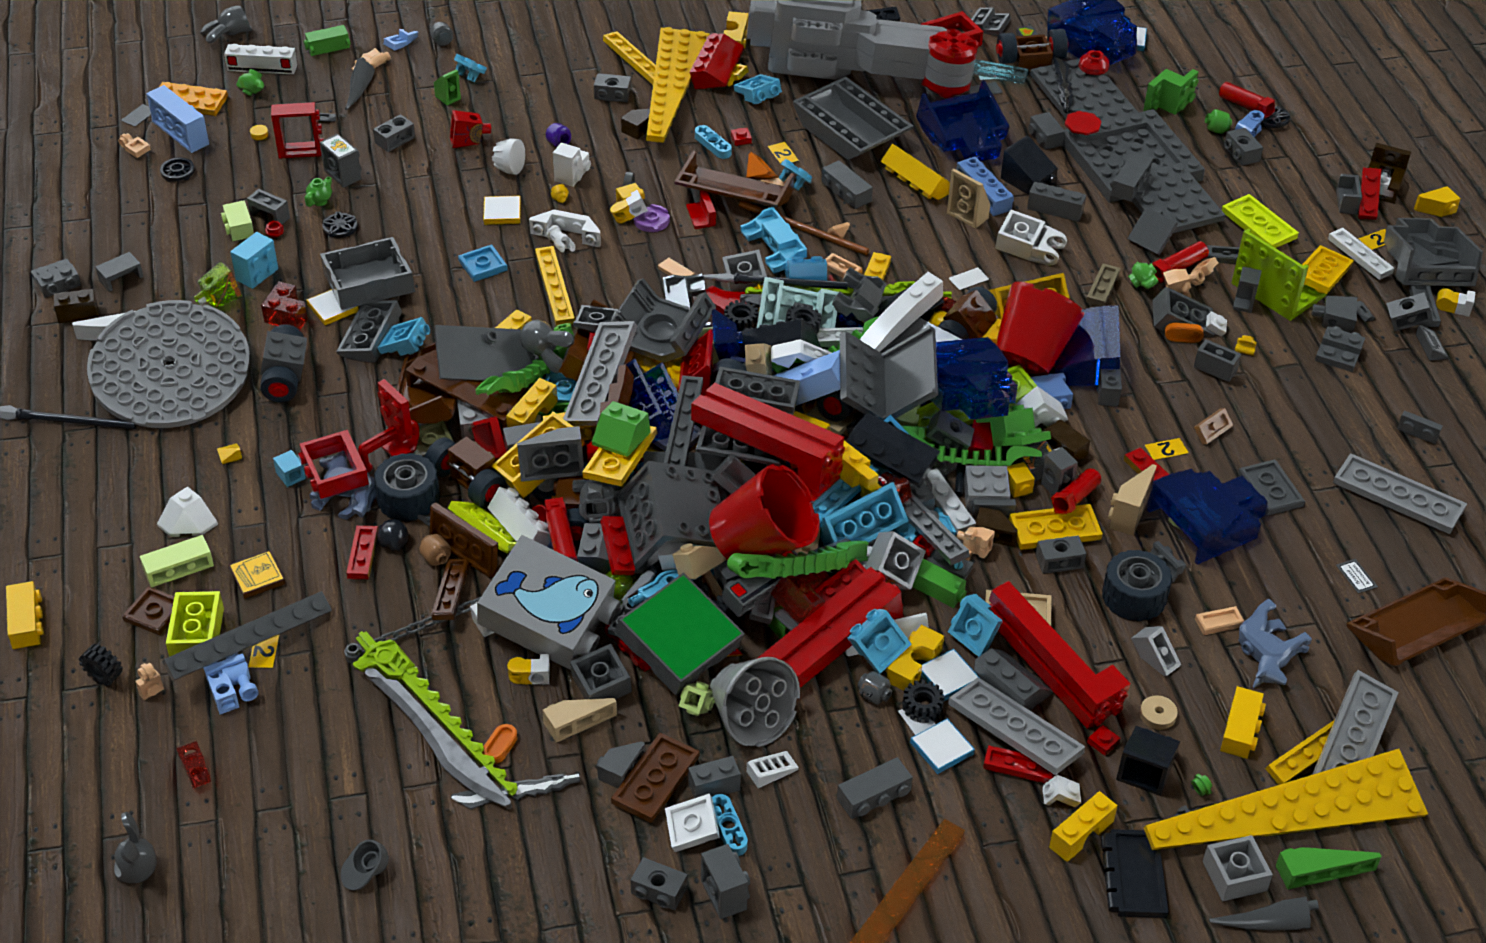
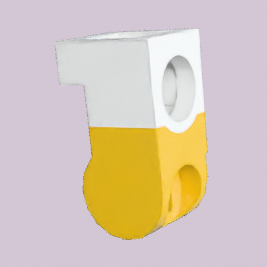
M638 190L632 192V196L615 203L610 208V212L617 223L626 222L648 211Z
M1441 289L1437 293L1436 306L1442 311L1469 317L1474 305L1475 292L1467 291V294L1453 292L1450 289Z
M540 654V659L515 657L508 662V677L512 683L549 684V654Z

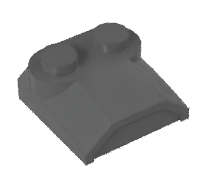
M581 305L573 326L575 329L584 332L596 333L599 322H610L618 309Z

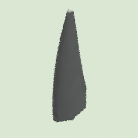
M363 57L357 59L352 72L350 93L345 110L360 98L374 75V67L366 62V59Z
M1307 897L1287 899L1246 913L1210 918L1209 922L1250 930L1308 929L1311 927L1309 911L1318 910L1319 905L1317 900L1307 901Z

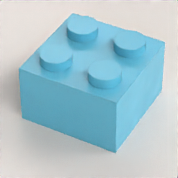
M255 232L230 251L236 281L252 289L279 269L274 241L258 232Z

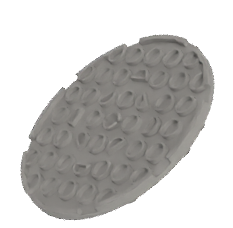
M160 301L146 304V308L135 312L133 310L128 311L111 322L100 333L94 348L89 353L87 375L93 394L98 402L117 418L144 427H179L212 416L236 397L245 384L249 373L250 351L247 339L244 337L238 324L222 311L206 304L204 306L192 304L191 301ZM167 361H169V362L174 361V365H173V364H171V365H164V364H165V362H167Z

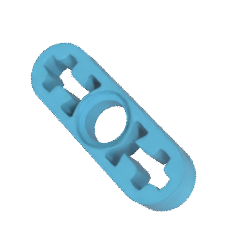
M705 125L695 128V139L714 155L721 159H727L731 156L732 146L711 128Z
M724 794L714 795L712 799L721 839L724 845L729 844L732 852H736L738 856L743 855L747 851L748 839L732 802ZM717 804H720L722 807H724L723 814L720 807L716 806ZM732 821L735 826L727 829L722 826V823ZM733 836H735L737 843L741 844L740 846L733 843Z

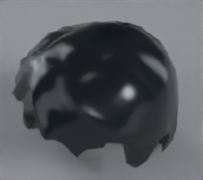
M387 520L379 526L377 539L380 546L389 547L392 551H400L408 542V530L399 520Z

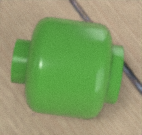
M1214 109L1206 115L1205 123H1207L1209 131L1223 134L1225 131H1229L1232 118H1230L1229 113Z

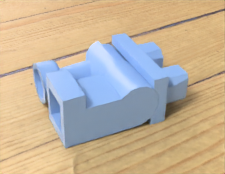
M236 653L227 657L226 660L203 668L220 715L240 708L233 686L240 685L239 694L243 701L254 700L259 694L256 685L249 681L251 679L243 653Z

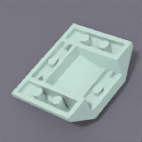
M764 278L757 328L760 325H774L779 321L785 322L787 311L789 308L791 309L794 302L813 305V310L817 309L818 313H821L820 328H835L837 311L832 302L839 292L822 288L819 292L784 286L783 280Z

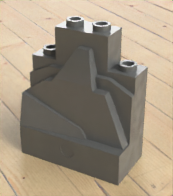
M1397 218L1396 225H1387L1384 243L1387 245V251L1398 261L1396 277L1403 285L1476 286L1483 251L1459 227L1439 226L1432 218Z

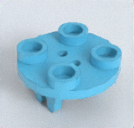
M456 54L454 58L458 62L455 70H458V74L462 76L467 69L469 71L467 80L475 82L480 73L485 74L487 67L459 54Z
M787 159L781 162L784 169L779 179L783 182L791 173L796 175L795 178L797 180L794 188L798 191L805 181L809 184L812 182L813 177L802 168L796 167Z

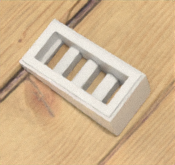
M787 751L747 762V773L757 788L789 775L799 768ZM782 760H786L789 765L785 766Z

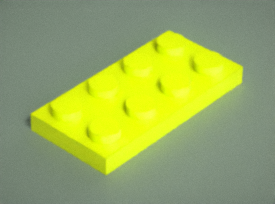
M1250 194L1222 206V211L1226 216L1244 230L1249 228L1253 235L1274 248L1298 238V231Z
M451 501L448 509L454 512L456 516L498 542L499 550L505 553H509L517 541L493 514L475 503Z

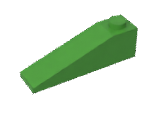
M1305 847L1289 848L1280 852L1276 868L1286 888L1293 889L1375 871L1382 856L1377 852Z

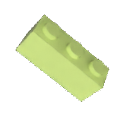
M203 535L140 556L150 587H155L214 566L211 552Z

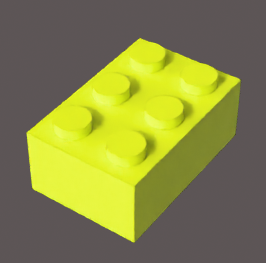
M220 591L175 592L166 639L169 657L220 635L224 612Z

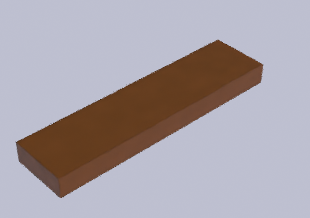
M449 559L447 561L431 613L432 620L455 619L470 568L469 559Z

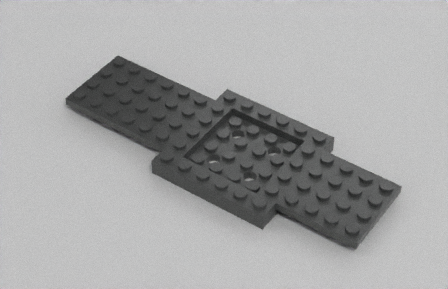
M1080 59L1066 62L1070 65L1067 81L1072 83L1070 88L1073 90V103L1070 105L1069 113L1067 111L1068 85L1065 82L1066 69L1063 63H1059L1063 79L1062 87L1065 90L1066 111L1064 113L1056 83L1059 80V74H1055L1054 64L1031 69V77L1065 119L1068 114L1083 111L1095 114L1102 121L1099 132L1090 135L1072 133L1069 129H1065L1063 146L1109 203L1123 200L1111 195L1112 187H1110L1112 178L1117 176L1119 168L1123 167L1125 159L1129 158L1133 152L1153 158L1151 173L1132 200L1141 213L1148 207L1176 221L1178 225L1173 233L1224 221L1225 214L1197 182L1203 180L1205 168L1154 109L1138 113L1105 73L1101 75L1087 74L1080 70L1078 65Z

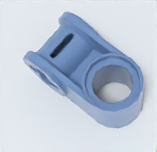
M1258 110L1249 112L1247 116L1237 123L1235 130L1246 128L1255 137L1262 130L1261 121L1264 119V114Z

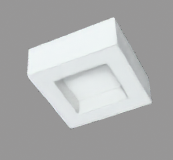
M1211 311L1207 315L1206 328L1222 337L1226 333L1227 320L1223 316Z

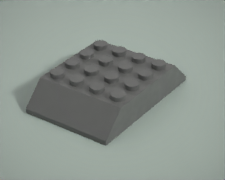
M847 77L841 78L793 101L794 108L803 127L847 160L906 133L914 127Z

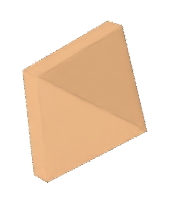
M846 222L835 225L828 229L827 232L844 238L850 223Z

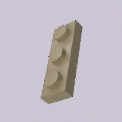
M1102 263L1087 295L1086 303L1105 307L1121 268Z

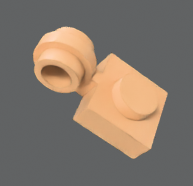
M128 133L120 135L118 139L119 144L125 148V151L136 158L151 150L150 144L139 137L133 139Z
M1215 257L1201 261L1192 270L1191 274L1195 273L1197 280L1192 281L1191 284H1202L1205 276L1214 271L1213 268L1218 264Z
M151 663L140 665V668L137 670L140 679L135 682L139 695L143 700H146L164 690L160 674Z

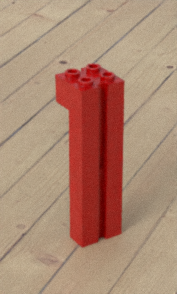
M714 383L705 391V396L700 395L691 403L692 421L797 465L798 476L812 490L820 492L843 470L842 456L845 447L843 446L844 437L717 383Z
M869 567L758 658L774 657L786 662L796 673L801 688L852 646L847 639L851 635V628L856 624L862 625L867 620L866 615L871 610H887L893 620L902 618L904 615L901 590L895 584L886 583L887 580L883 573L880 571L876 572L872 567Z
M1010 581L991 590L989 597L991 604L989 605L992 607L990 611L1003 620L998 629L999 633L1087 729L1094 725H1101L1108 716H1115L1122 711L1131 683L1113 664L1095 674Z

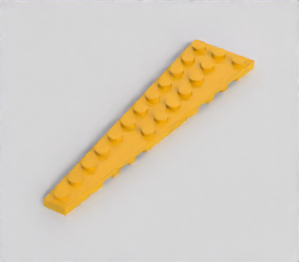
M661 27L646 141L664 143L673 118L680 107V102L683 100L690 84L691 76L689 72L710 33Z
M1395 749L1148 824L1143 828L1152 850L1215 841L1223 842L1250 835L1253 837L1320 830L1322 828H1336L1345 825H1361L1369 822L1377 823L1393 819L1425 817L1428 815V812L1400 749Z

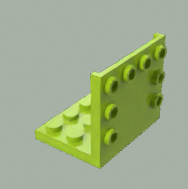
M1249 228L1243 231L1231 284L1238 287L1243 267L1262 270L1255 299L1289 321L1326 296L1325 293H1319L1314 288L1304 285L1309 267L1307 264L1303 266L1253 235Z

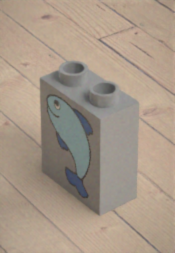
M521 535L477 602V624L539 655L549 654L551 661L571 670L570 661L596 650L600 636L594 633L600 622L607 625L611 624L620 608L621 601L614 598V579Z

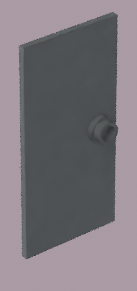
M434 325L439 379L484 381L490 376L501 377L504 372L518 371L526 368L525 366L533 364V360L539 359V356L530 353L522 347L520 342V332L522 329Z

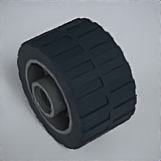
M403 453L384 460L377 467L374 473L377 503L381 512L386 514L387 517L399 521L417 520L418 515L427 516L430 513V506L435 502L439 503L440 491L437 469L428 458L419 454Z
M1127 550L1126 552L1118 553V555L1111 558L1107 565L1102 589V598L1105 601V605L1117 616L1131 621L1150 620L1153 617H1157L1163 612L1167 603L1172 582L1171 570L1165 561L1150 552Z

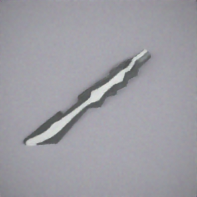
M579 773L543 776L542 779L515 781L514 783H517L518 790L515 795L510 797L518 800L526 795L535 797L537 794L546 795L552 790L560 791L569 784L580 782ZM499 788L507 797L509 796L503 788ZM472 790L451 795L452 800L470 810L492 802Z

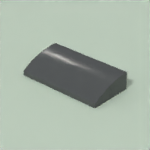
M376 301L361 305L336 351L337 354L356 361L377 362L381 354L377 347L390 327L396 325L402 313L398 301Z

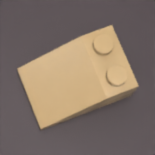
M952 169L947 214L976 229L989 219L990 202L982 183L956 169Z
M1152 464L1121 485L1119 492L1113 494L1111 505H1114V507H1111L1108 519L1111 520L1110 529L1134 536L1151 494L1157 465Z

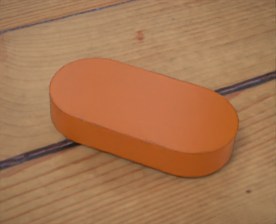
M1170 323L1165 327V337L1175 342L1197 343L1203 339L1204 331L1197 324Z
M510 724L498 726L483 746L484 751L482 753L494 756L495 764L502 762L517 741L516 728Z

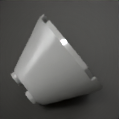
M761 657L738 664H730L710 684L714 701L727 732L735 741L745 746L756 745L760 747L779 738L793 721L796 711H794L797 698L800 699V686L796 673L786 662L774 657Z

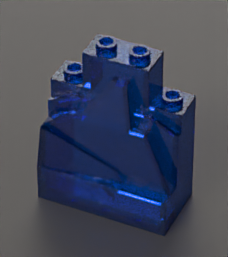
M1069 0L1048 9L1047 35L1049 30L1064 29L1068 39V52L1079 59L1091 50L1101 51L1109 59V64L1111 65L1131 57L1137 52V26L1131 23L1130 18L1125 16V7L1117 0Z
M985 80L981 81L977 93L930 103L925 93L922 94L916 115L919 124L932 144L937 143L943 152L960 149L965 160L976 157L981 162L999 157L1002 149L1000 140L1007 137L1010 128Z
M988 337L936 342L938 395L930 400L941 411L960 409L971 420L1008 416L1009 404L1016 402L1018 385L1012 380L1013 376L1007 371L1008 360L999 347Z
M1193 469L1171 473L1153 481L1147 511L1152 512L1162 508L1198 547L1194 562L1200 564L1257 539L1261 527L1258 519L1265 515L1268 501L1243 476L1221 483L1219 478L1215 477L1211 471L1196 473Z

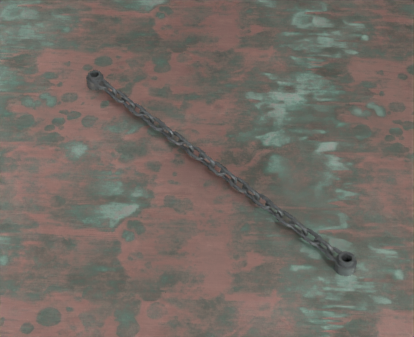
M481 597L460 604L457 608L459 612H456L455 616L471 611L470 608L464 610L463 606L473 605ZM431 616L373 640L375 642L386 641L385 637L393 635L391 640L396 641L446 620H432L433 622L425 624V622L432 620ZM419 624L420 628L412 630L413 626ZM406 630V633L399 635V632ZM350 643L344 651L345 659L353 664L366 651L362 650L360 644Z

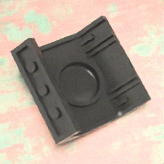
M642 278L636 282L610 322L634 321L638 327L629 350L666 363L687 355L716 306L706 292L699 294L691 308L662 299L656 295L645 279Z

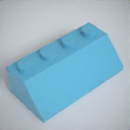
M894 482L823 517L820 536L823 545L826 546L845 538L851 541L870 542L877 538L879 532H889L908 522V517Z

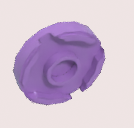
M655 204L646 207L648 211L634 218L636 227L646 232L661 231L668 227L670 223V215L667 209Z

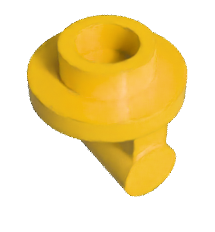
M1243 335L1242 338L1237 339L1235 351L1254 356L1257 342L1254 341L1253 337Z

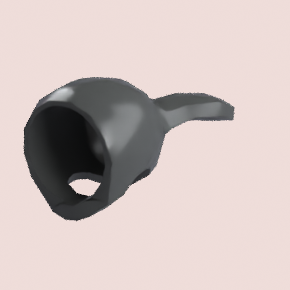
M235 5L223 10L219 15V19L205 24L200 33L201 35L207 34L206 41L211 44L224 33L232 36L240 32L252 31V27L249 25L242 7Z
M542 320L529 321L520 332L522 347L534 355L541 356L550 371L556 374L560 373L559 370L563 360L553 350L557 345L565 348L571 347L575 341L573 334L567 331H554L548 323Z
M124 812L121 814V818L129 837L120 842L115 851V877L118 881L129 884L140 883L147 880L154 873L157 865L156 853L153 845L140 837V831L134 817L128 812Z

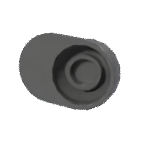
M364 840L355 847L341 869V881L347 889L354 891L362 889L373 876L382 873L386 869L389 855L385 846L375 840Z

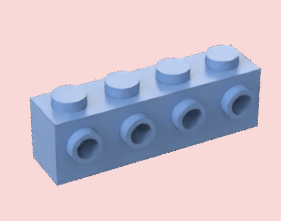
M976 157L957 162L956 170L983 184L990 202L989 212L993 216L1012 210L1014 196Z

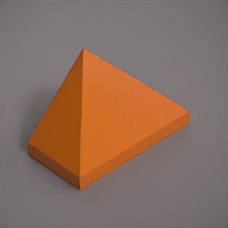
M752 152L749 153L746 178H779L761 157Z

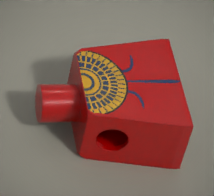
M452 110L449 138L453 148L480 144L482 134H491V124L483 123L480 114Z

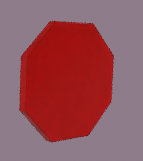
M1077 111L1067 115L1065 126L1072 133L1090 135L1099 132L1102 121L1093 113Z

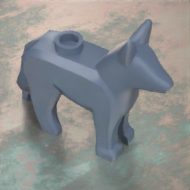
M344 451L319 460L320 466L328 470L323 480L353 471V469L348 468V458ZM368 472L369 485L336 494L351 497L349 506L338 514L339 518L347 520L355 514L363 517L366 512L371 510L372 503L376 497L374 478ZM317 491L311 492L310 499H314L311 502L312 508L320 511L333 496L320 499Z
M1270 599L1260 604L1252 616L1239 627L1238 641L1243 652L1251 655L1259 662L1253 688L1258 687L1263 682L1285 685L1287 678L1280 669L1286 666L1296 654L1308 652V645L1312 641V638L1306 632L1287 641H1283L1271 634L1274 631L1283 632L1286 630V627L1280 619L1267 621V613L1276 608V604Z

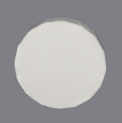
M510 138L496 143V146L493 148L494 156H492L494 166L508 174H519L525 162L523 142L519 139Z

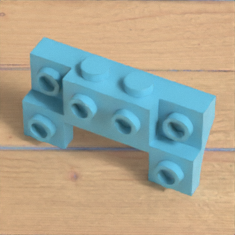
M774 207L764 209L755 219L740 225V231L748 241L762 237L773 251V255L765 257V263L773 273L785 270L787 260H792V257L807 258V248Z

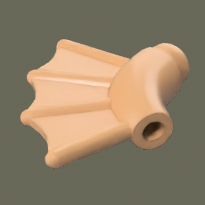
M376 48L362 55L366 62L371 64L374 69L391 59L389 52L380 53Z

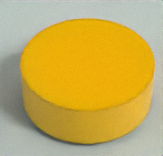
M264 125L253 126L250 129L251 138L254 140H264L267 138V127Z

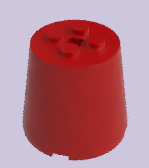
M1014 282L1010 287L993 353L1002 362L1013 367L1019 364L1026 373L1039 376L1048 375L1085 313L1081 312L1082 308L1074 301L1053 290L1044 288V291L1034 288L1035 285L1032 283Z
M771 464L712 509L709 517V527L715 545L727 560L734 553L769 555L773 557L776 554H783L812 544L819 533V514L814 512L812 506L814 498L804 481L790 468L784 465L775 466Z

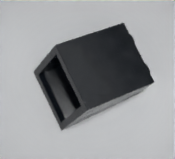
M1027 135L1004 150L1000 179L1029 195L1034 182L1050 186L1054 185L1057 181L1058 168Z
M1135 726L1123 750L1116 780L1161 796L1177 756L1180 741L1149 729Z

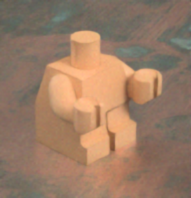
M1173 269L1163 272L1166 287L1191 298L1189 289L1191 288V282L1197 280L1195 273L1188 275L1186 269Z
M969 527L966 532L958 531L957 539L963 540V545L970 553V557L966 558V560L969 561L973 554L985 558L992 549L995 531L984 527Z

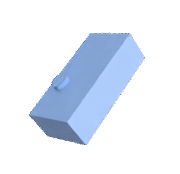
M165 85L146 93L153 123L191 153L209 145L204 116L192 105H189Z
M840 350L773 376L800 381L796 406L840 390Z

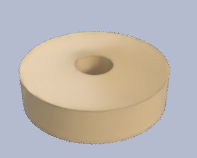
M1150 696L1142 702L1140 709V718L1143 723L1156 730H1165L1172 727L1178 714L1176 705L1170 699L1163 696Z

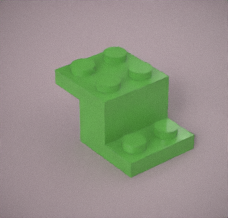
M1165 69L1148 84L1143 112L1152 109L1157 110L1159 107L1176 115L1180 110H1183L1195 98L1196 93L1194 92L1198 84L1197 77L1199 71L1192 69L1185 76Z
M1024 404L1013 405L1012 409H1010V405L998 406L997 411H995V408L983 409V413L975 415L976 423L990 422L993 446H1019L1051 439L1050 431H1042L1041 428H1035L1033 407L1024 408Z

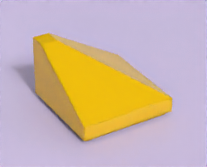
M237 443L217 448L222 464L242 459L240 447Z

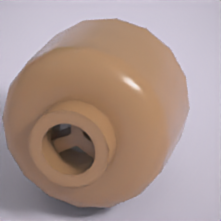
M433 534L423 538L419 551L430 565L437 566L448 561L451 547L441 535Z

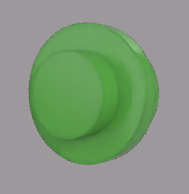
M1196 774L1194 779L1191 780L1193 788L1201 797L1205 794L1210 795L1212 793L1211 781L1205 775Z

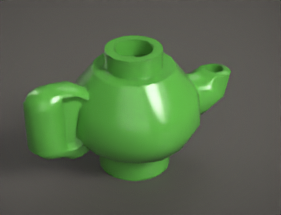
M250 69L248 73H244L239 77L236 86L243 89V93L252 96V94H256L264 89V82L261 80L262 74Z
M326 177L324 181L320 178H315L308 184L304 197L306 206H323L328 202L332 195L331 177Z
M1137 261L1133 265L1132 274L1128 277L1135 288L1142 286L1149 289L1158 283V278L1155 276L1157 271L1152 263L1148 265L1147 263Z

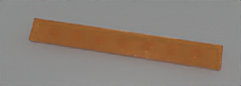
M944 819L850 943H883L964 836L965 830Z

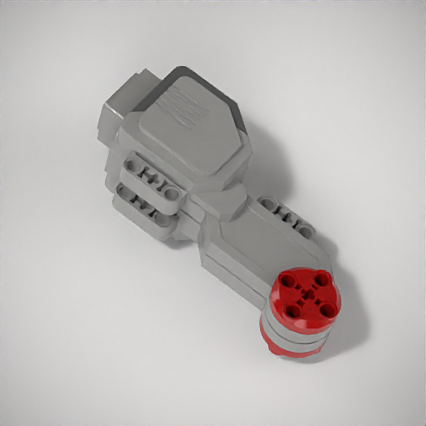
M750 0L747 39H751L750 46L769 48L768 70L773 73L836 80L851 74V70H866L871 74L922 79L921 84L943 98H952L970 89L979 43L957 29L877 20L876 15L872 12L861 10V0Z

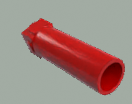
M1224 82L1220 87L1219 96L1251 111H1261L1265 119L1275 112V100L1272 98H1265L1230 82Z
M1198 241L1163 260L1159 259L1152 264L1157 271L1155 276L1158 278V281L1160 283L1164 282L1163 272L1173 269H1186L1207 258L1209 255L1208 247L1204 242Z
M1092 468L1086 469L1061 492L1055 493L1051 497L1055 514L1064 515L1073 512L1076 509V505L1101 484L1100 473Z
M563 497L545 500L546 520L553 550L578 562Z

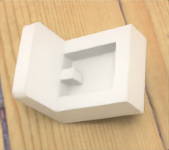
M1056 775L1043 785L1045 805L1049 806L1056 800L1073 807L1081 804L1079 783Z

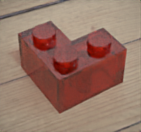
M278 281L261 305L264 323L276 326L291 325L300 330L308 319L305 301L298 300L296 285Z
M814 572L809 573V575L798 574V576L789 575L785 578L782 577L771 592L777 603L798 624L825 603L815 591L823 580Z

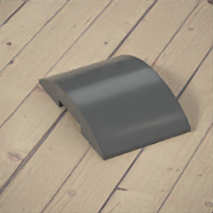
M719 367L715 383L794 416L800 386L799 380ZM704 425L702 426L696 447V452L728 457L732 453L739 460L767 465L774 464L775 466H780L783 460Z

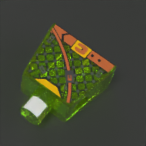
M219 262L198 280L201 292L193 298L198 305H203L208 301L214 308H218L242 296L232 271L222 262Z

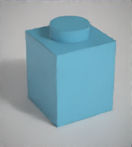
M292 450L273 458L276 473L287 487L306 479L304 466L301 465L299 458Z

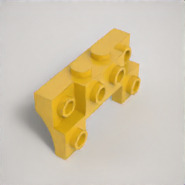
M844 441L845 451L842 456L843 470L839 474L841 476L840 479L852 488L860 484L861 497L881 488L878 484L879 475L870 468L871 460Z

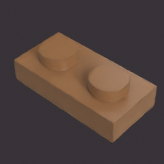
M1222 408L1194 426V429L1203 445L1208 444L1231 428L1233 423L1226 409Z

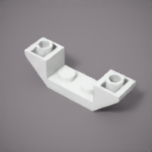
M551 210L529 219L530 234L547 237V230L551 226L558 225L561 230L582 234V244L595 247L601 246L600 230L589 216Z
M800 339L773 345L771 348V362L789 369L796 358L803 362H809L832 352Z

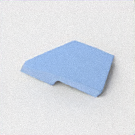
M399 29V35L384 38L383 44L394 51L401 49L418 37V31L407 33L404 29Z

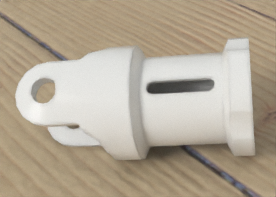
M558 225L551 226L547 230V238L554 242V246L560 252H564L565 249H569L571 252L575 251V244L566 234L561 232Z

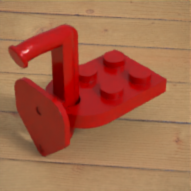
M385 379L378 382L379 392L377 394L381 403L380 412L388 429L366 440L358 447V453L368 473L373 469V465L369 462V453L380 447L391 457L403 453H413L417 448L420 435L418 423L415 420H411L409 401Z

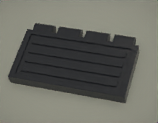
M1110 829L1109 833L1101 834L1108 910L1110 912H1117L1119 917L1167 918L1168 905L1160 849L1152 850L1145 830Z

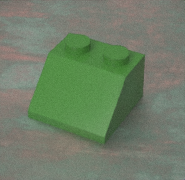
M612 401L600 415L592 439V445L628 457L651 433L648 413Z

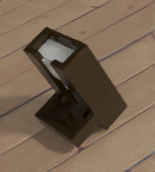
M1376 143L1368 168L1381 169L1379 200L1395 204L1407 170L1411 151Z

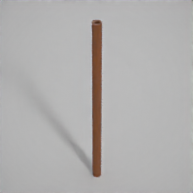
M743 200L739 203V207L757 214L764 210V208ZM780 215L793 228L864 255L869 253V248Z

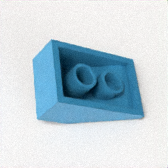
M813 256L811 259L792 257V260H787L785 268L786 278L827 281V261L821 256Z

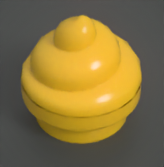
M558 184L551 189L553 200L559 203L566 201L569 191L565 185Z

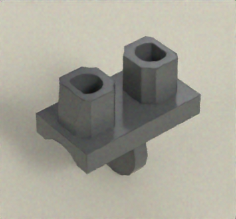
M1159 541L1153 543L1150 553L1157 555L1167 563L1171 570L1172 582H1174L1177 576L1183 573L1186 564L1173 556V551L1169 546L1164 547Z

